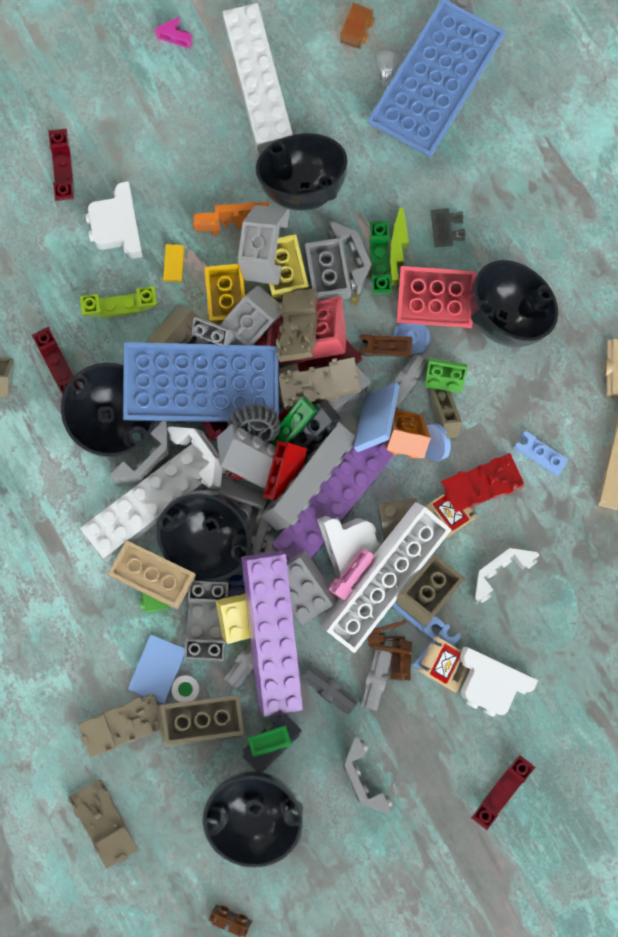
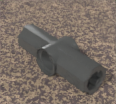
M312 666L301 678L303 682L316 690L317 694L324 700L333 703L348 715L358 703V700L343 690L340 684L330 677L327 678Z

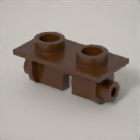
M399 639V641L393 640L392 647L412 651V641ZM392 652L391 680L410 681L411 655Z
M217 904L208 920L212 922V925L223 930L227 924L231 925L228 932L239 937H246L252 920L248 919L247 916L236 914L226 906H219Z

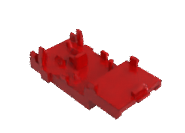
M510 453L505 454V456L499 459L496 457L487 464L478 465L477 468L470 471H460L456 475L441 481L446 491L444 494L448 502H451L454 513L472 506L475 507L504 494L507 496L525 485Z

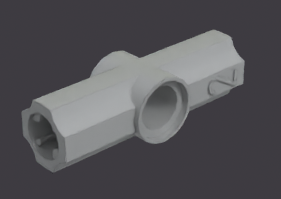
M414 353L405 369H402L397 376L395 382H397L400 388L395 409H399L408 393L410 394L416 386L419 376L428 364L424 357Z
M251 643L239 654L235 660L236 663L224 678L235 689H238L248 674L254 671Z
M382 650L375 651L371 670L369 669L365 683L366 688L361 702L362 708L377 712L382 691L384 692L388 677L387 671L392 658L391 653Z

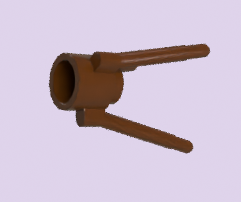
M403 620L374 628L368 635L369 647H373V650L381 649L411 655L412 651L382 645L385 644V641L405 640V636H385V633H381V631L404 625L406 621Z

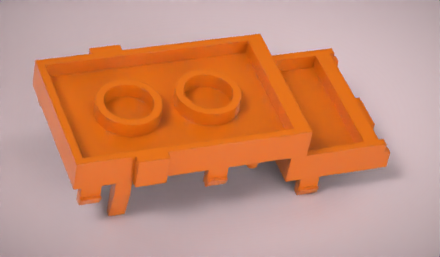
M269 202L215 205V212L195 213V216H193V228L196 229V232L213 231V236H218L217 231H221V224H224L225 229H227V223H236V228L242 227L244 219L255 205L269 206Z

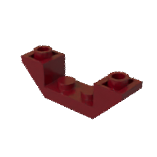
M67 128L48 130L53 160L55 201L74 199L73 168Z
M48 326L32 334V337L63 396L67 384L74 375ZM77 381L74 382L75 388L81 389Z
M519 755L483 799L471 819L487 831L499 816L503 807L536 767Z

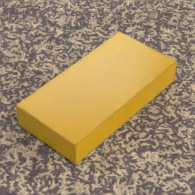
M166 244L163 282L182 283L184 245Z

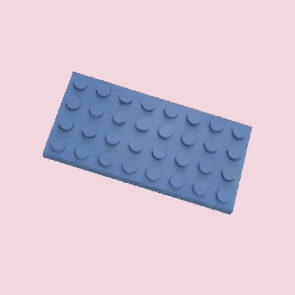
M441 0L367 120V123L431 158L504 39L506 31L447 0Z
M124 342L123 420L228 422L232 412H236L237 408L242 409L243 405L250 406L251 403L253 406H257L260 403L262 407L267 405L268 408H273V411L277 413L279 418L278 355L276 354L278 347L255 345H227L223 347L217 344Z

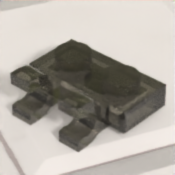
M449 208L430 210L434 248L453 246V240L465 241V229L451 230V223H463V211L450 213Z

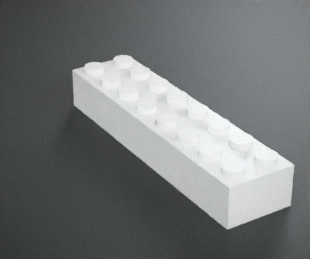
M256 3L223 11V22L258 153L264 151L275 141L293 134L259 5Z
M193 444L189 445L80 528L105 562L121 551L126 540L132 543L157 524L161 513L173 500L185 493L201 490L205 487L199 472L209 463L203 459V453L200 449H197Z
M415 502L375 552L371 566L364 570L359 582L352 586L354 591L348 599L344 601L339 598L320 622L319 626L355 653L451 529L426 507Z

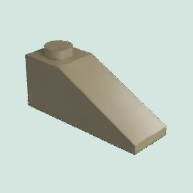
M428 388L434 422L440 424L447 433L445 435L447 438L459 437L462 420L451 392Z

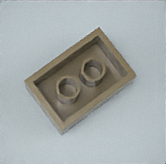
M434 554L403 590L395 603L426 627L457 590L465 577Z

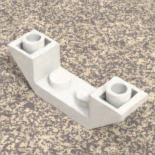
M168 427L167 430L171 434L170 439L175 444L186 446L192 442L197 449L201 450L203 459L209 463L199 472L202 477L201 481L207 488L218 490L221 487L223 467L219 463L218 451L204 432L194 428Z
M513 548L506 550L477 573L474 602L476 604L479 601L484 603L492 597L490 593L493 589L485 577L487 579L497 574V568L500 566L505 568L512 562L511 558H513L521 569L525 567L529 569L537 563L536 559L539 554L533 551Z

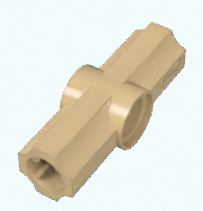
M618 339L608 340L606 344L607 360H605L604 365L606 397L618 398Z

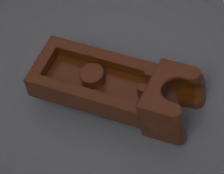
M360 335L362 342L368 344L367 347L359 348L358 350L359 354L363 357H411L412 337Z

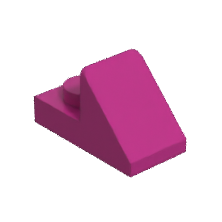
M180 17L168 21L155 29L157 39L191 49L193 44V38L189 32L185 30L179 31L181 25Z

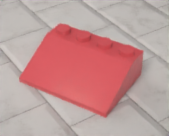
M400 266L397 323L472 328L473 321L470 317L469 299L471 287L476 278V271Z
M341 296L317 300L316 311L318 313L315 337L317 343L314 346L313 357L280 362L278 358V366L345 353L346 331ZM283 316L268 328L266 346H277L276 339L280 341L281 332L279 329L283 324Z

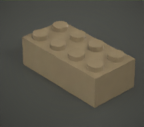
M239 695L164 704L157 708L163 748L240 738L245 735Z

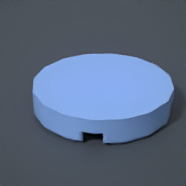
M400 323L393 333V336L413 338L411 357L414 353L417 355L423 354L430 343V332L425 325Z
M437 423L426 425L431 438L425 453L426 456L435 462L447 458L450 452V440L445 435L447 433L446 430Z

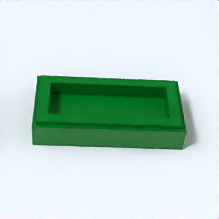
M286 725L248 737L253 758L292 745Z

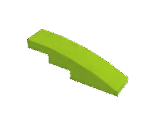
M404 207L399 209L391 241L389 266L391 286H398L399 284L398 268L404 264L402 249H408L409 245Z

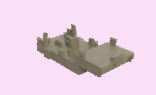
M316 288L308 290L298 289L294 290V292L283 294V301L279 305L283 316V324L279 329L281 338L280 341L276 339L278 347L276 354L280 362L313 357L314 346L317 343L315 337L318 313L316 311L318 294Z
M354 357L339 361L332 359V362H329L327 367L317 369L311 367L308 371L291 372V370H288V375L282 373L279 376L285 411L291 410L303 396L315 405L326 400L328 402L339 400L342 395L356 393L361 390L359 368H356Z
M154 693L144 697L133 698L131 702L78 723L82 734L81 740L83 745L87 747L90 758L104 752H111L118 745L129 741H136L139 737L144 735L150 736L157 732V730H160L157 709L159 705Z
M99 779L68 797V801L72 804L75 816L79 817L83 824V829L87 831L92 840L95 852L99 854L103 864L108 869L117 862L120 864L128 859L127 856L138 851V848L112 802L110 792L106 791Z

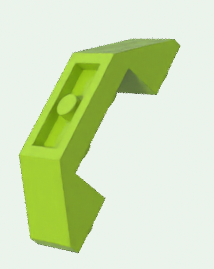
M155 286L136 288L135 294L100 298L99 294L79 296L82 315L97 318L138 314L157 305Z

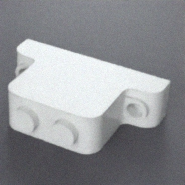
M129 181L122 182L115 188V198L92 202L88 206L89 213L85 215L87 225L91 224L92 229L88 231L90 242H94L95 246L100 250L123 246L125 254H128L130 258H141L143 256Z
M323 516L317 519L337 579L341 577L362 548L374 555L381 546L375 536L376 528L374 524L366 520L356 518L341 525L338 518L333 519L329 516Z
M463 647L460 654L462 665L470 669L461 689L462 698L467 700V705L475 709L478 706L484 708L483 712L492 717L495 714H506L516 692L518 691L522 694L531 692L535 689L538 680L468 647Z

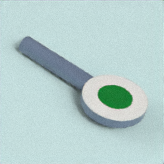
M180 676L173 682L172 694L179 702L194 701L199 694V684L191 676Z

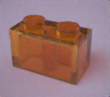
M353 3L341 31L340 42L361 49L362 44H366L368 40V29L374 25V10Z

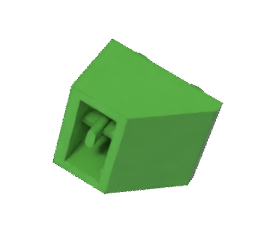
M429 358L424 387L462 393L468 364Z

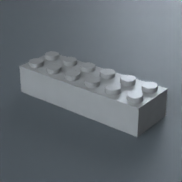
M336 423V428L330 432L327 431L324 434L325 438L318 444L314 443L312 450L306 454L301 470L277 501L271 500L260 515L277 531L283 528L287 529L299 520L298 514L301 510L307 509L311 503L309 501L310 498L316 496L322 488L320 486L322 482H326L331 477L333 467H337L343 460L342 455L345 452H349L354 446L352 442L356 436L341 423Z

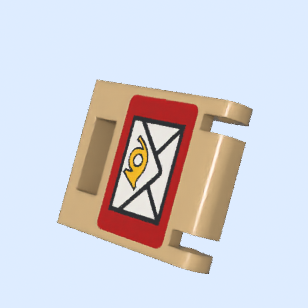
M442 494L425 506L451 529L443 541L478 518L476 514L471 517L469 516L473 512L471 507L454 513L450 501L448 502L445 494Z
M435 636L433 640L439 643L440 646L434 643L430 644L421 662V665L428 668V670L419 668L418 672L449 691L457 693L469 668L461 665L453 680L452 678L459 664H463L460 660L462 651Z

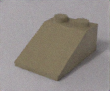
M417 498L378 505L383 542L415 502L418 503Z

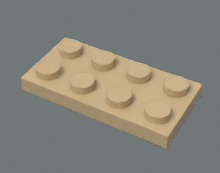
M127 540L108 573L110 577L177 610L196 576L195 573Z

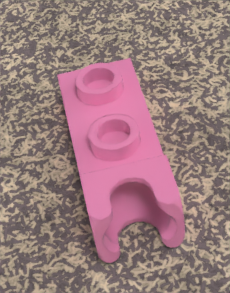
M362 548L341 577L333 580L328 590L338 598L346 601L354 591L352 586L359 582L361 574L371 566L375 556L370 551Z

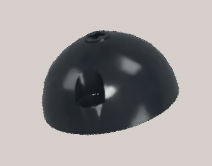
M314 133L295 134L275 141L260 154L256 163V175L264 192L278 205L296 211L319 208L337 197V193L340 191L347 174V154L341 144L330 137Z
M510 260L488 263L478 272L471 287L469 299L470 317L487 338L504 346L524 347L539 342L552 332L558 320V305L550 286L538 273L521 263Z
M105 362L88 366L79 371L69 381L63 392L61 416L65 430L76 445L93 455L114 457L129 453L145 442L154 427L155 421L123 420V365ZM76 381L82 382L83 385H84V388H82V389H77V388H75L74 382H76ZM107 413V414L109 415V416H108V419L105 418V419L103 420V419L101 418V417H102V414L104 415V414ZM139 433L142 440L135 441L132 438V434Z
M197 490L177 497L163 510L157 523V541L164 558L195 573L194 580L216 582L233 576L242 568L241 557L249 556L253 549L250 525L242 508L230 497L216 491Z
M257 771L239 773L220 783L207 800L202 818L204 833L211 847L227 861L250 868L269 866L287 857L297 845L303 827V805L297 800L291 789L275 776ZM214 820V821H216L217 823H216V824H212V823H210L209 821Z

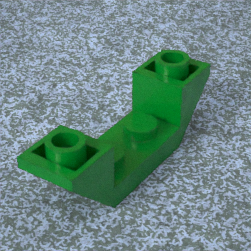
M388 221L370 222L372 294L392 293L389 268Z

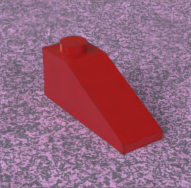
M277 442L263 498L277 501L301 470L306 459L307 448L286 442Z

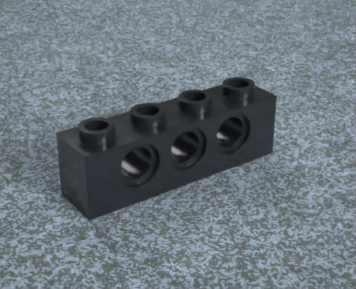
M327 400L315 405L318 409L317 412L290 443L307 448L306 454L312 450L311 446L314 443L318 444L325 438L324 434L327 431L330 432L336 428V423L341 419Z

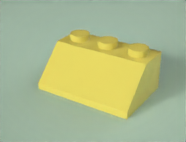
M296 234L278 238L274 264L281 266L279 285L268 284L270 295L276 301L282 300L284 293L309 288Z

